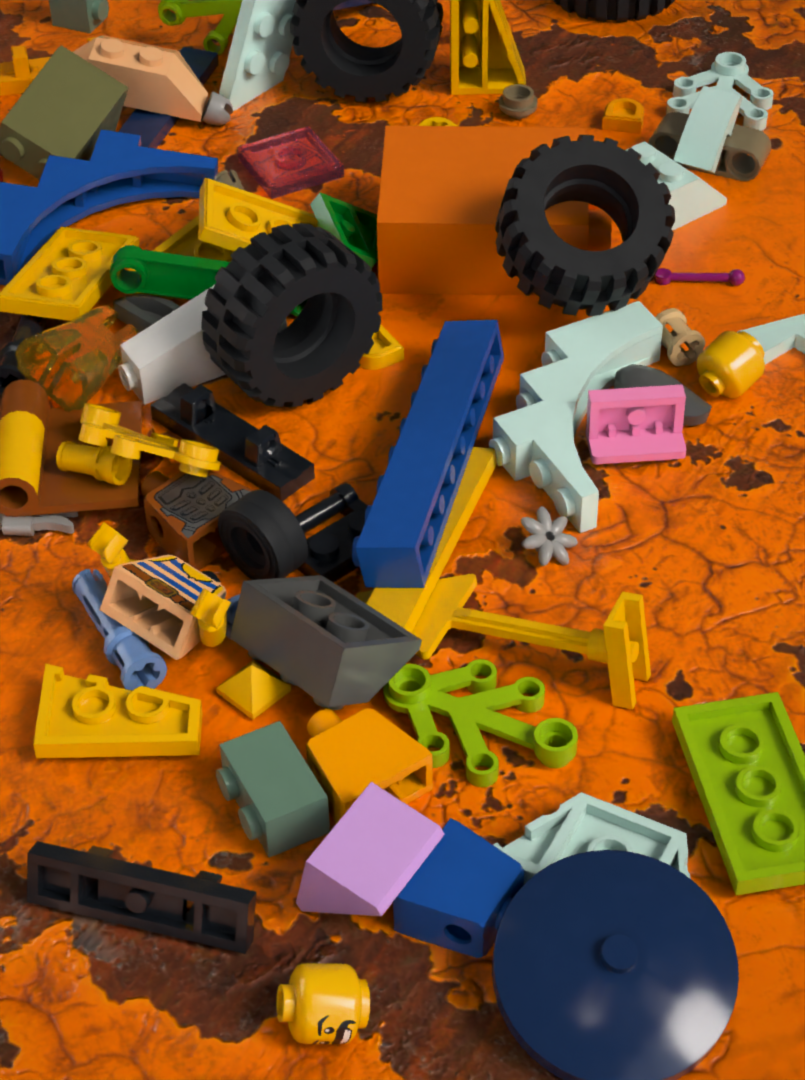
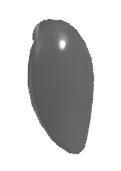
M127 295L113 301V317L141 332L180 306L156 295Z
M631 364L619 369L615 373L614 389L680 385L682 383L661 370ZM683 385L686 395L683 425L695 426L705 423L712 406Z

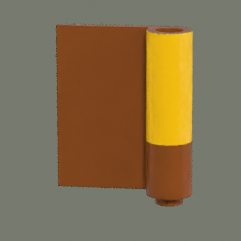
M31 380L14 381L4 389L0 406V513L6 516L21 517L138 507L141 455L139 460L132 459L130 476L120 486L96 480L92 475L61 471L56 464V455L62 442L72 441L77 444L100 447L78 440L82 426L80 419L84 405L50 408L48 395L40 384ZM142 400L95 404L121 412L118 425L142 434ZM109 439L107 446H112L114 439Z

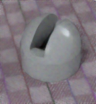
M212 91L201 121L215 126H221L229 122L231 119L230 114L233 113V106L230 100Z

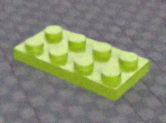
M774 692L674 708L672 723L735 895L804 885L805 754L779 693Z

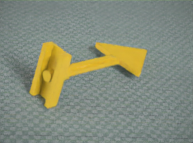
M466 574L438 580L412 631V634L422 640L420 650L416 653L422 660H428L432 656L447 631L451 628L587 654L589 660L608 663L613 706L632 710L636 704L634 679L648 682L651 676L643 595L622 591L603 625V630L594 628L591 632L463 608L477 586L476 575ZM373 590L359 592L356 597L366 604Z

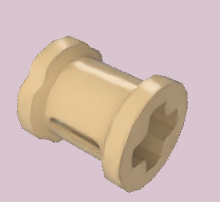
M670 308L657 314L655 318L663 325L661 345L667 350V356L671 363L675 366H682L695 362L706 344L702 334L688 327L685 315L678 309ZM666 324L673 328L671 333L665 327ZM682 343L686 344V346L689 348L688 351H685L681 347Z

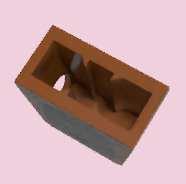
M209 470L207 477H199L181 471L170 479L159 471L152 472L145 478L141 486V493L145 497L143 501L147 529L150 535L169 555L176 556L195 569L200 570L226 552L218 532V518L220 514L231 504L237 502L241 497L253 490Z

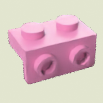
M683 384L588 390L586 437L592 463L617 464L685 458L686 445L682 431L686 395Z

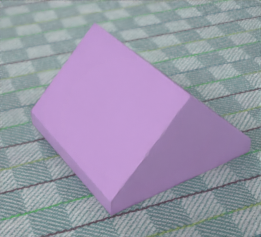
M370 782L306 860L296 904L302 912L382 916L445 834L438 824L373 782Z

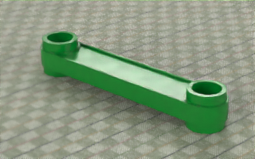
M130 245L124 246L116 252L112 258L109 272L112 284L120 292L126 294L139 292L191 300L215 285L217 282L215 275L221 266L226 268L230 262L142 250L140 247ZM124 268H132V269H135L136 271H128V270H125ZM307 300L292 310L291 314L298 317Z

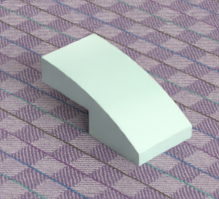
M703 86L686 122L674 161L685 166L715 173L726 136H731L743 96Z

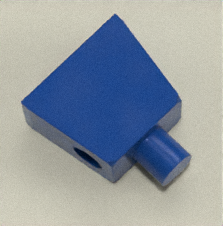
M450 818L442 829L445 835L393 901L394 930L412 938L480 958L486 956L495 943L501 919L515 894L524 885V869L512 857L460 822Z

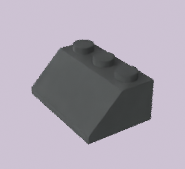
M322 575L243 581L229 637L248 650V655L252 659L266 663L280 673V678L283 681L300 687L313 697V701L317 705L331 710L343 709L344 705L369 702L420 650L422 642L420 638Z

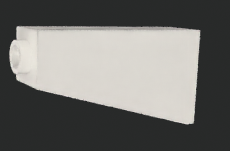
M208 289L120 345L123 364L118 366V372L121 382L127 391L133 390L144 405L168 396L183 383L194 387L226 375L210 359V353L206 351L203 343L204 331L201 329L202 311H206L208 308L205 305ZM286 319L282 323L280 329L278 330V333L287 327Z

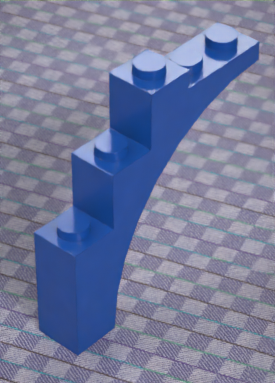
M101 129L90 161L49 155L37 187L0 182V285H7L60 227H67L90 214L119 204L152 198H199L200 187L204 179L209 178L213 180L218 174V158L142 147L141 135Z

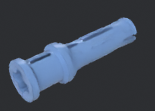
M90 569L79 572L72 581V589L103 636L104 654L110 663L119 667L123 686L128 690H134L140 686L155 689L166 676V662L158 653L152 652L148 641L99 610L108 587L102 574L96 569L93 570V573H91Z

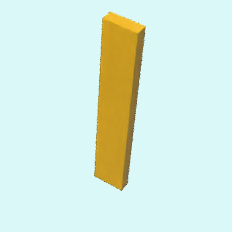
M473 447L425 587H375L366 603L410 633H412L497 465L494 448Z

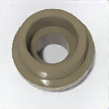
M514 84L503 90V95L499 98V109L511 118L522 119L536 111L538 100L531 87Z

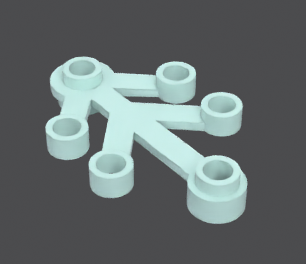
M723 52L716 56L715 61L711 65V70L690 77L675 79L674 97L667 101L666 114L671 112L689 114L700 91L696 92L699 87L717 82V85L711 88L741 95L733 89V85H737L750 94L749 100L743 96L739 108V113L744 116L743 126L762 131L767 126L768 112L766 110L772 107L774 92L767 87L761 86L748 76L749 67L746 64V58L742 54Z

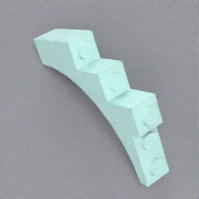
M640 301L628 304L616 311L610 310L602 315H595L547 331L545 334V352L542 353L541 357L543 366L520 374L519 395L516 396L517 410L493 418V439L489 441V448L495 449L497 465L503 466L515 481L531 476L535 486L539 489L543 488L553 500L559 515L567 517L579 533L596 528L599 491L584 470L574 444L576 430L587 413L588 390L610 388L614 385L615 373L623 367L631 364L648 366L660 361L663 325Z

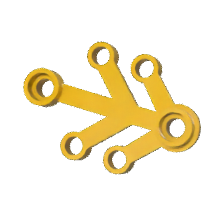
M84 403L80 419L82 426L78 438L82 442L107 447L108 440L114 439L111 453L139 460L141 451L179 461L180 471L199 477H207L209 470L219 471L221 462L217 460L219 449L216 447L182 439L179 448H177L179 440L158 433H151V436L148 437L118 425L121 412L100 405Z

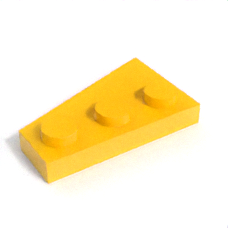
M45 664L33 742L36 759L200 755L203 716L201 700L144 686L134 690L109 685L108 678L89 674L85 680L64 675L63 667Z

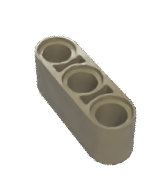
M680 112L666 114L650 137L648 144L674 160L680 138L690 114ZM735 124L731 136H726L715 173L685 165L682 166L713 175L749 181L759 174L772 149L771 141L760 130Z

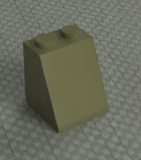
M61 45L1 122L0 155L39 180L49 155L90 161L101 129L116 131L129 87Z

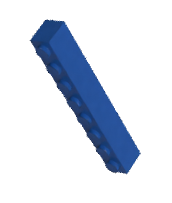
M498 320L445 321L438 339L433 340L432 355L429 363L423 365L421 383L418 390L413 391L411 396L410 411L407 418H402L400 436L396 446H391L389 464L385 474L380 475L378 478L377 494L373 504L368 505L366 508L364 527L360 536H356L353 541V562L356 567L361 569L365 587H425L504 360Z

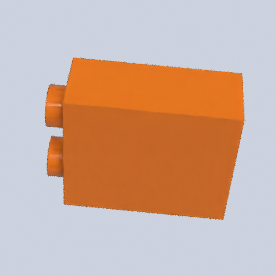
M385 126L377 214L379 292L382 294L525 295L517 287L520 279L517 276L511 278L507 275L502 266L505 256L501 257L498 254L495 243L498 236L495 230L496 219L508 181L512 178L514 170L520 161L529 158L532 150L542 144H547L551 148L554 139L569 136L571 141H577L579 135H586V127ZM566 201L555 204L545 210L547 221L552 230L571 246L587 251L611 249L612 218L599 207L581 201Z

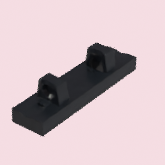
M183 383L168 396L160 398L150 405L153 420L182 439L218 448L217 460L221 464L260 489L273 494L281 501H284L315 478L314 464L281 444L277 431L267 425L262 426L261 429L252 426L217 404L213 392L201 384L193 389Z
M37 841L27 853V902L243 954H246L253 942L256 891L221 884L222 875L200 871L195 877L160 870L113 859V850L92 846L87 852ZM187 900L194 902L188 913H186Z

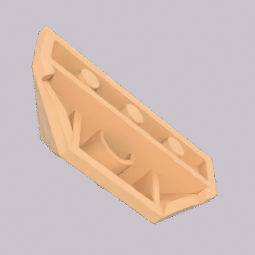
M105 35L96 37L73 51L79 57L129 87L123 106L201 122L208 99V92L179 51Z

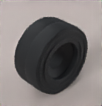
M254 490L247 493L237 502L227 507L218 518V532L226 552L234 564L251 580L285 578L288 574L298 569L307 559L308 544L300 523L279 498L267 491Z

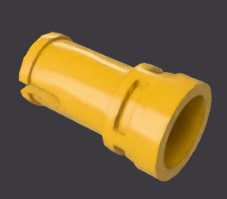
M64 441L59 446L56 455V464L61 471L92 475L96 480L118 486L123 485L128 480L132 470V459L111 453L112 446L93 447L77 444L72 441Z

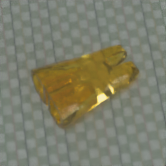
M108 305L99 306L70 322L25 338L16 350L17 368L29 380L40 384L45 389L47 395L67 412L81 410L84 407V403H88L110 376L118 369V366L123 363L120 345L140 332L132 324H128L117 333H112L109 328L115 322L118 312Z

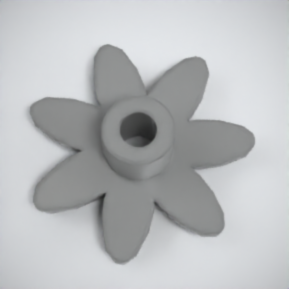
M543 506L537 510V520L530 517H523L521 519V524L524 528L533 534L525 538L521 545L525 549H535L538 551L541 566L547 565L552 555L562 565H567L570 559L565 548L575 547L578 541L574 536L562 533L568 522L567 517L560 516L552 522L549 512Z

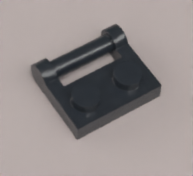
M346 482L341 483L330 491L329 497L295 516L305 534L338 513L344 515L343 518L306 539L308 556L305 562L298 568L305 576L322 575L334 583L358 568L353 562L352 545L354 538L360 536L365 524V511L368 505L358 498L356 491L350 484Z

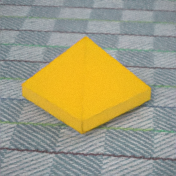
M252 660L216 687L217 694L254 720L291 691V685L258 661Z

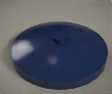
M598 850L579 853L550 864L536 873L522 886L508 905L498 928L492 958L494 992L502 1017L511 1034L531 1058L563 1080H677L700 1064L719 1041L733 1012L738 991L739 972L736 948L731 932L717 906L694 881L679 870L655 858L628 851Z

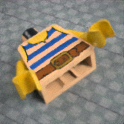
M103 522L87 543L92 550L101 555V563L111 578L99 610L175 660L181 659L199 642L209 647H215L222 643L226 636L227 610L231 602L225 599L226 589L221 585L218 577L210 571L200 572L180 558L169 554L143 560L129 559L123 549L129 540Z

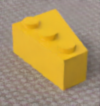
M450 0L451 95L503 94V90L510 85H526L525 69L500 0Z

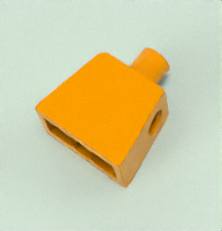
M325 708L315 713L309 720L307 731L312 738L306 744L307 764L328 796L329 813L336 824L370 782H373L405 804H409L433 790L432 753L376 710L365 708L342 721L333 710Z

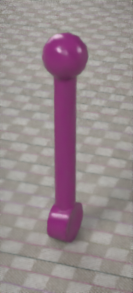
M659 268L654 276L655 283L659 285H667L671 281L729 282L734 286H739L745 280L744 273L739 269H734L730 273H675L666 268Z

